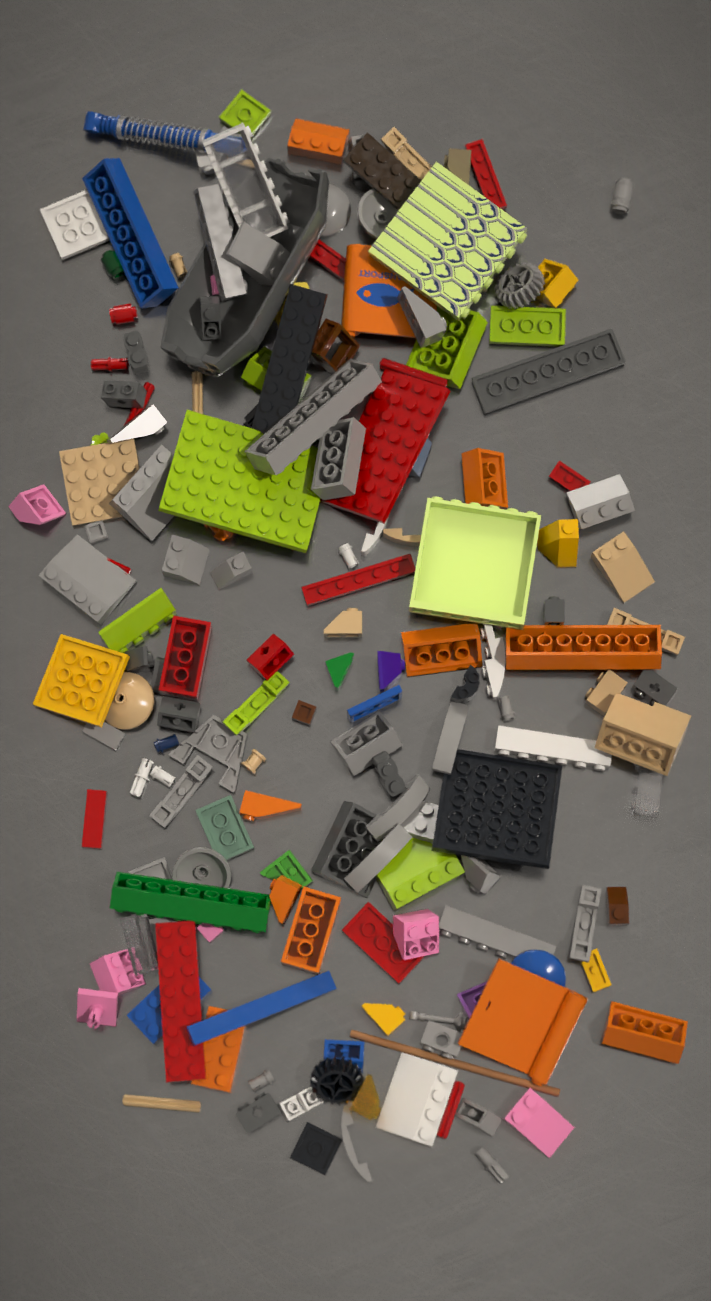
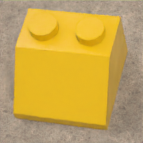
M544 259L538 266L544 277V290L540 291V296L535 298L545 305L556 308L579 280L567 265Z

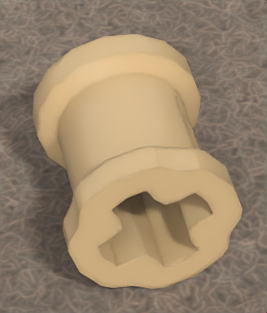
M253 749L252 754L241 765L252 774H255L257 767L262 761L265 762L266 758Z

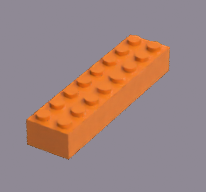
M524 625L523 630L506 627V670L661 669V625Z

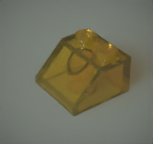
M367 1074L350 1111L371 1122L373 1118L377 1120L382 1108L379 1107L380 1100L372 1075Z

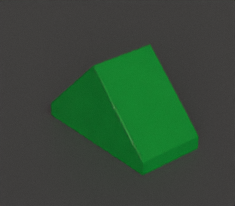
M352 652L325 661L336 691H339L354 659V653Z

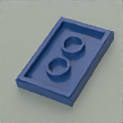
M400 685L348 709L347 717L349 722L352 723L402 698Z

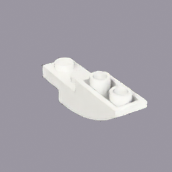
M483 624V628H480L482 639H486L485 653L487 658L490 657V659L485 660L484 666H482V673L484 678L487 677L489 683L486 685L487 694L492 696L494 701L497 700L504 678L505 646L503 637L495 639L492 625Z

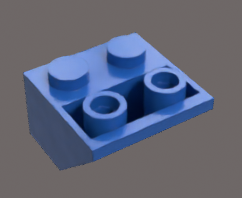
M325 1039L324 1061L327 1057L333 1059L335 1056L337 1059L344 1057L346 1061L351 1059L352 1064L357 1063L358 1068H361L363 1074L364 1042Z

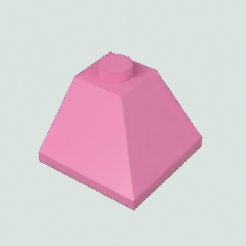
M44 484L19 493L8 506L20 522L38 525L66 514Z

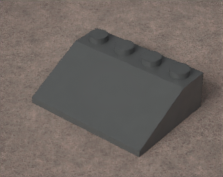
M344 801L311 871L357 893L344 878L383 840L381 839L376 842L365 829L376 814L354 802ZM376 877L357 894L368 898Z

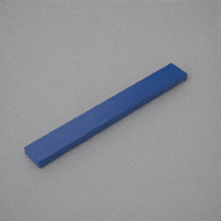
M327 971L186 1027L193 1046H196L334 991L337 988L330 971Z

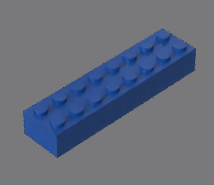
M104 158L82 179L140 308L157 307L179 287L120 158Z

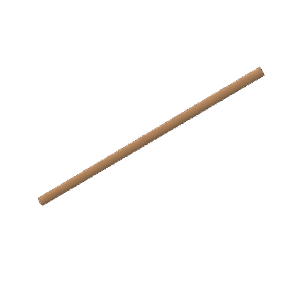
M351 1030L350 1033L351 1038L531 1088L532 1090L559 1097L560 1089L544 1084L539 1086L530 1080L452 1058L451 1060L436 1053L356 1030Z

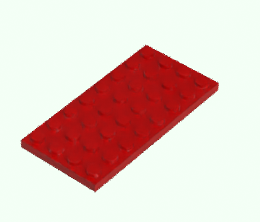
M389 369L384 370L380 378L382 382L374 390L359 419V422L366 428L355 495L328 500L320 499L321 502L383 524H385L451 392L446 387Z

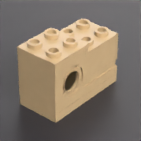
M616 693L603 719L594 748L668 776L683 742L691 715L657 702L651 706Z

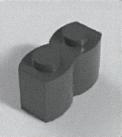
M137 330L125 333L123 341L133 373L138 375L149 372V362L140 333Z
M386 751L372 758L374 768L379 773L380 781L392 797L404 792L405 783L398 774L397 765Z

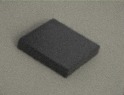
M307 1122L290 1158L326 1176L343 1139Z

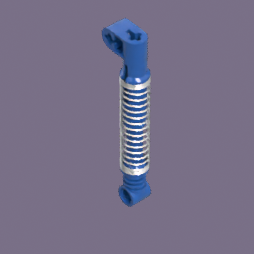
M90 111L86 112L83 131L93 134L114 135L115 138L128 140L130 137L131 141H134L136 137L137 142L142 140L145 143L147 139L148 144H150L153 140L154 145L158 142L160 146L164 143L165 147L170 144V147L175 145L176 148L181 146L182 149L186 147L187 150H190V148L193 151L198 149L202 153L207 152L201 140L218 134L205 128L197 129L196 127L179 126V124L174 126L173 123L168 124L165 122L163 124L162 121L157 123L155 120L152 122L151 120H140V118H129L123 115H118L117 117L104 116L103 114ZM230 135L212 143L215 152L224 153L230 158L247 151L243 138Z

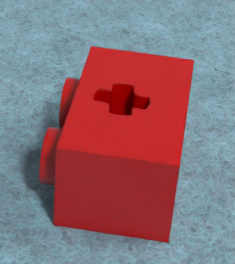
M272 634L246 661L255 672L268 681L294 653L283 640Z

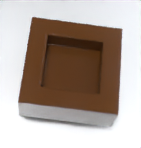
M298 700L292 719L310 726L317 707Z

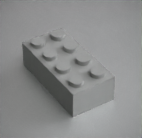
M354 417L338 420L337 424L330 427L323 437L319 439L311 490L322 500L355 495L366 428Z

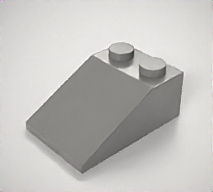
M242 222L227 252V255L260 285L273 286L291 254L280 243L245 222Z
M402 287L397 299L420 347L423 348L440 341L447 328L445 319L440 317L436 310L407 287Z

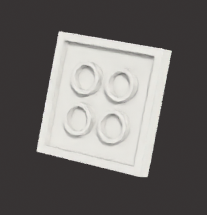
M88 190L40 209L62 260L110 240Z

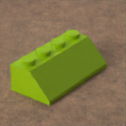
M160 588L98 633L108 649L125 654V651H128V648L132 645L137 646L142 643L146 635L156 633L160 629V625L170 623L177 612L163 589Z

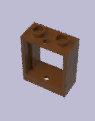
M326 318L318 330L312 356L327 372L334 374L348 360L353 359L360 345L340 323ZM338 337L342 343L332 360L329 361L325 356Z

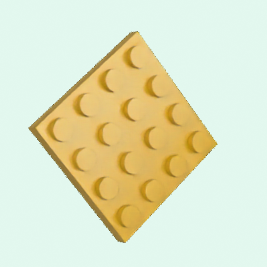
M61 634L33 705L102 728L130 656Z

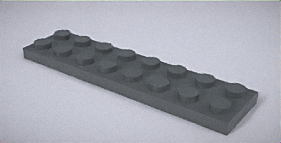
M611 328L472 377L471 380L484 414L624 365L626 361Z

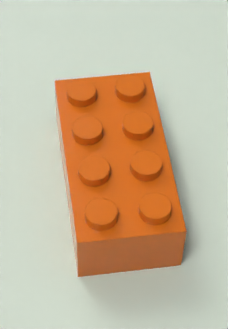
M303 886L281 964L319 975L341 903V897Z
M209 1006L206 1019L228 1010ZM246 1026L204 1042L206 1079L193 1080L191 1082L192 1085L231 1093Z

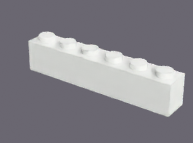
M498 725L494 751L498 752V755L501 756L515 754L517 758L529 759V757H534L540 762L554 760L559 765L573 763L575 767L586 768V766H592L597 771L609 769L612 758L611 754L594 748L595 740Z

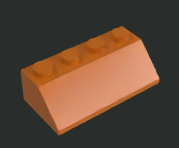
M477 623L401 632L407 677L468 669L470 665L474 668L483 666L481 640Z
M611 1001L602 1044L679 1064L685 1046L688 1021Z

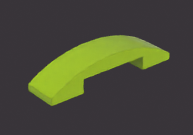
M277 671L268 681L264 680L262 685L222 723L237 736L282 693L290 682Z

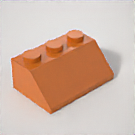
M295 119L287 145L288 154L342 165L350 129Z
M481 448L461 453L465 503L475 502L485 507L494 505L500 509L508 508L504 453Z

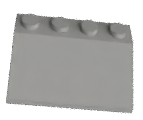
M163 445L152 454L109 503L151 542L174 517V515L158 511L174 456Z
M78 534L39 574L42 580L100 625L103 624L136 583L133 577L108 561L109 559Z

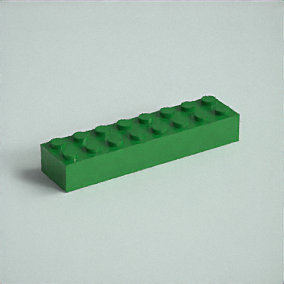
M116 872L109 909H114L117 912H134L137 915L149 914L156 918L169 917L176 921H195L196 924L208 923L216 927L228 926L235 930L248 929L252 932L260 933L266 932L271 899L269 894Z

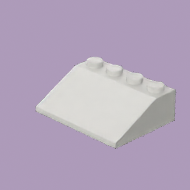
M401 1052L376 1128L432 1147L458 1071Z

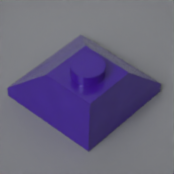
M377 651L380 694L389 690L401 677L402 670H405V660L401 659L400 653Z

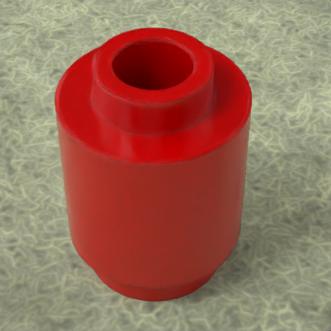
M131 303L113 306V308L109 309L112 324L134 322V318H137L136 306L132 307Z

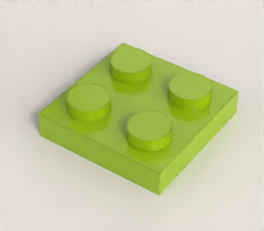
M241 90L219 116V120L230 128L243 122L245 127H250L254 135L271 114V110Z

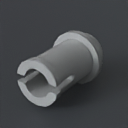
M509 696L498 698L497 701L502 713L500 717L504 721L514 719L516 713L512 710Z
M264 1070L263 1074L248 1081L254 1092L269 1083L271 1085L275 1080L270 1070Z

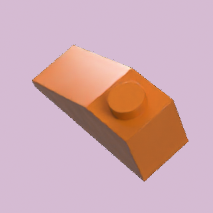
M245 790L239 813L243 816L244 820L254 822V819L261 820L301 811L302 804Z

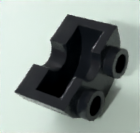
M472 665L469 666L463 676L465 685L456 687L450 697V701L465 703L471 701L476 696L480 677Z

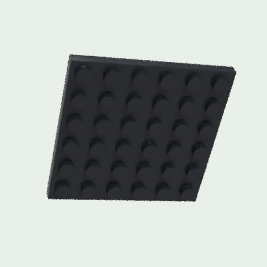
M457 749L451 775L446 773L443 775L432 851L549 869L562 765Z

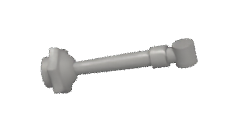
M410 1011L409 1016L411 1020L419 1019L420 1021L430 1020L454 1023L459 1032H461L462 1028L466 1027L467 1017L463 1016V1012H460L455 1019Z

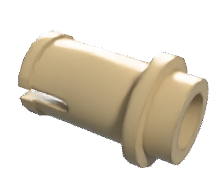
M180 253L171 255L169 263L172 264L177 275L176 277H185L188 272L182 261L183 256Z

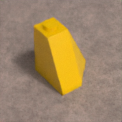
M578 519L557 520L539 529L537 550L552 561L551 563L557 568L577 566Z

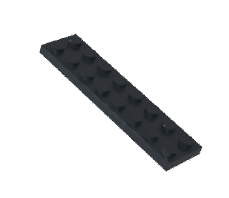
M290 284L252 429L259 430L265 434L298 405L328 294Z

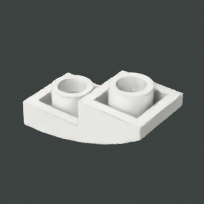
M309 1087L279 1103L278 1107L286 1122H289L322 1104L323 1100L322 1098H317L316 1093H313L312 1087Z

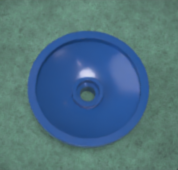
M528 950L516 956L511 962L515 966L565 987V969L562 963L549 952Z

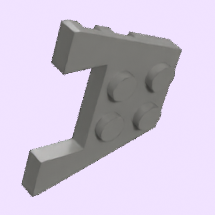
M213 715L195 733L185 739L176 749L172 750L169 753V757L184 765L192 750L196 748L228 767L219 785L234 793L247 733L242 731L236 736L222 723L224 720Z

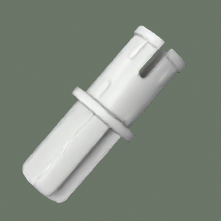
M142 758L138 772L134 774L135 779L130 790L131 795L135 797L141 796L146 781H149L148 775L154 764L151 760L147 763L148 759Z

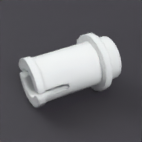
M349 543L338 548V553L342 555L348 569L359 564L352 551L353 547Z
M155 766L150 776H152L153 780L157 779L169 788L176 777L161 769V766Z

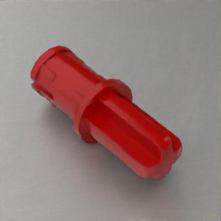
M108 357V359H93L91 361L92 370H109V372H112V370L129 369L128 358Z

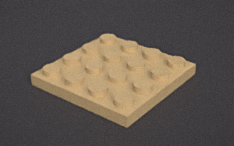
M134 438L114 443H103L59 451L72 526L122 518L123 516L109 503L139 470Z

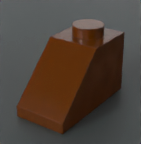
M606 887L608 926H628L629 903L626 887Z

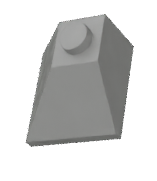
M461 856L466 879L471 883L469 886L477 893L480 891L486 894L501 876L483 859Z

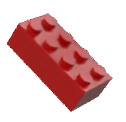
M173 616L159 685V693L161 695L198 701L212 631L211 622Z

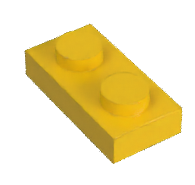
M598 949L591 950L589 963L580 962L592 992H596L611 986V982Z

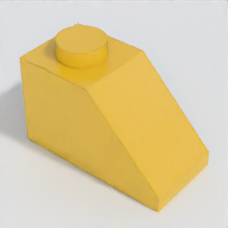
M364 1003L361 1006L387 1036L405 1021L403 1016L406 1014L399 1006L395 1008L390 1004Z

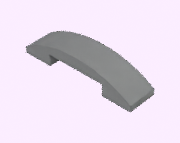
M451 701L432 770L451 775L470 708L469 705Z
M197 755L186 768V772L149 816L165 828L192 797L213 767Z
M419 774L405 786L406 790L381 815L377 814L365 827L376 842L383 839L398 823L402 824L426 797L430 787Z
M398 823L344 880L358 893L399 853L412 836Z
M582 885L570 959L589 963L601 895L600 888Z
M348 1104L344 1105L341 1128L346 1152L358 1173L367 1182H372L367 1162L358 1163L347 1126L353 1125L354 1122Z

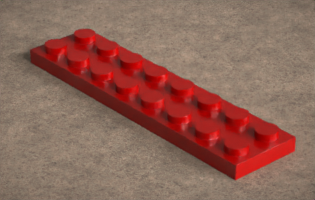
M195 921L155 923L166 1083L205 1080L204 1042L193 1046L186 1027L202 1021Z

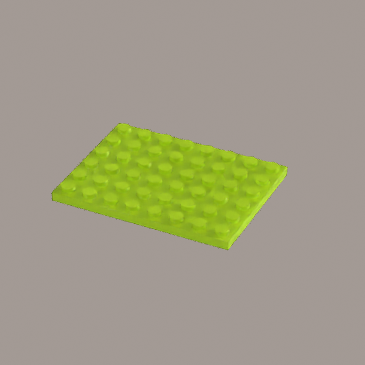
M187 410L158 511L306 553L321 499L311 490L318 448L311 446L308 450L303 451L294 462L286 466L284 471L278 475L255 470L245 451L264 435L256 429Z

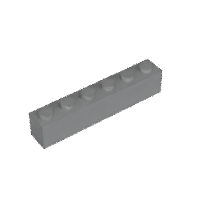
M219 184L197 188L193 191L220 300L225 301L242 297L247 294L246 291L248 289L247 283L242 277L243 269L227 255L233 242L232 236L234 232L228 222L229 212L227 207L224 206V192L222 188L220 189Z
M445 906L439 922L441 935L450 938L454 935L459 937L458 941L465 944L473 942L477 944V948L484 951L492 949L496 951V955L504 958L507 955L515 958L528 950H543L554 955L556 949L555 945L449 906Z

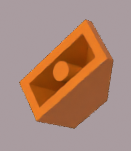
M282 875L277 879L274 878L269 887L272 890L269 897L280 923H284L288 919L302 888L301 884Z

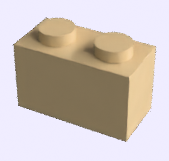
M608 670L606 674L602 672L596 680L598 685L595 689L591 687L585 695L587 697L585 703L602 716H605L615 694H621L628 683L611 670Z

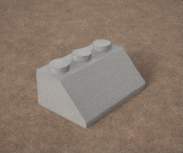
M620 474L566 492L574 519H578V529H584L635 511L630 493Z
M380 711L331 741L337 753L354 776L371 766L374 756L384 751L390 754L403 745L395 729Z

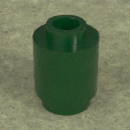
M112 250L106 251L102 255L101 262L107 273L113 279L122 277L125 272L116 252Z

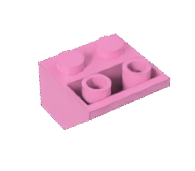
M429 909L393 916V935L403 960L439 953V916Z
M132 948L104 955L90 963L100 991L118 993L119 996L146 984Z

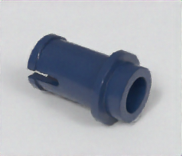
M175 734L160 740L157 738L153 742L157 753H163L164 750L179 746Z

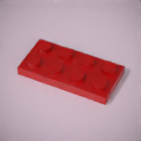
M369 902L342 929L343 933L398 984L425 957L403 960L393 935V924Z

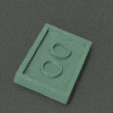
M231 795L195 810L212 850L220 853L226 861L254 849Z

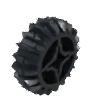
M336 1056L333 1059L327 1057L325 1061L320 1060L319 1065H315L314 1070H312L310 1085L313 1093H316L317 1098H322L323 1102L330 1101L331 1105L333 1102H337L340 1105L341 1102L347 1104L349 1100L354 1101L356 1097H359L363 1089L364 1077L361 1068H358L357 1063L352 1064L351 1059L346 1061L344 1057L341 1059H337Z

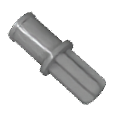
M485 1146L475 1153V1156L486 1167L485 1170H489L499 1183H503L508 1178V1174L497 1163L498 1160L491 1156Z

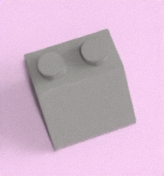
M172 535L162 568L163 576L200 585L210 549L193 540Z

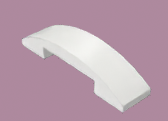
M387 520L385 524L377 523L374 535L366 533L361 550L362 556H366L376 546L383 534V529L386 527Z

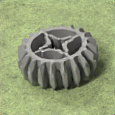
M523 262L521 265L517 263L515 267H510L508 271H505L504 275H500V280L496 281L497 286L495 287L496 296L501 304L509 309L512 307L517 309L519 306L523 308L525 304L529 305V302L532 300L535 301V297L540 296V291L544 290L543 285L545 282L542 272L536 265Z

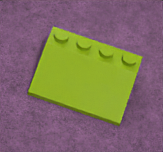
M437 306V312L440 317L445 319L447 324L442 339L423 348L420 347L416 339L406 365L448 380V387L460 389L488 322L476 311H470L465 319L461 318L457 321Z
M412 837L375 877L393 910H396L465 873L455 854L432 851L433 843Z

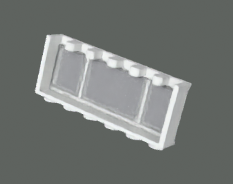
M242 122L228 130L201 140L238 227L240 228L242 222H245L268 237L287 230L289 219L286 213H282L279 208L282 206L278 195L274 196L272 189L275 186L272 179H267L265 172L268 170L264 161L260 162L257 156L260 154L256 143L252 144L250 137L253 134L250 127H245Z

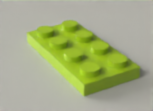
M491 306L489 344L565 345L566 309L518 307L517 309L512 307L509 309L507 306Z

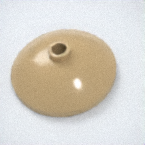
M124 672L105 721L111 726L122 730L133 729L143 724L150 716L154 706V693L149 682L138 674ZM123 696L124 699L120 702L119 698Z

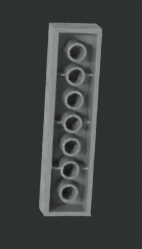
M353 359L348 360L251 445L245 453L254 469L278 475L284 471L286 466L294 462L303 451L308 450L312 443L323 437L330 427L335 426L338 420L350 413L356 404L361 403L364 397L376 390L377 386L382 382L373 364Z

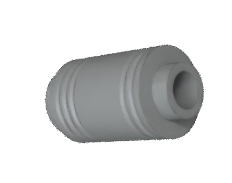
M620 178L615 184L611 208L613 212L618 214H626L630 207L634 184L628 178Z

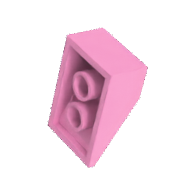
M531 1088L526 1091L503 1119L548 1158L552 1156L575 1128Z

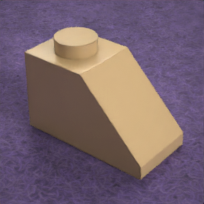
M348 608L347 611H342L324 629V637H362V611H358L357 608Z

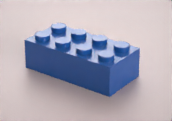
M199 977L200 998L202 1002L212 990ZM159 985L127 1014L130 1020L154 1045L163 1038Z

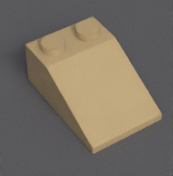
M624 531L592 552L591 559L623 603L655 583L637 549Z

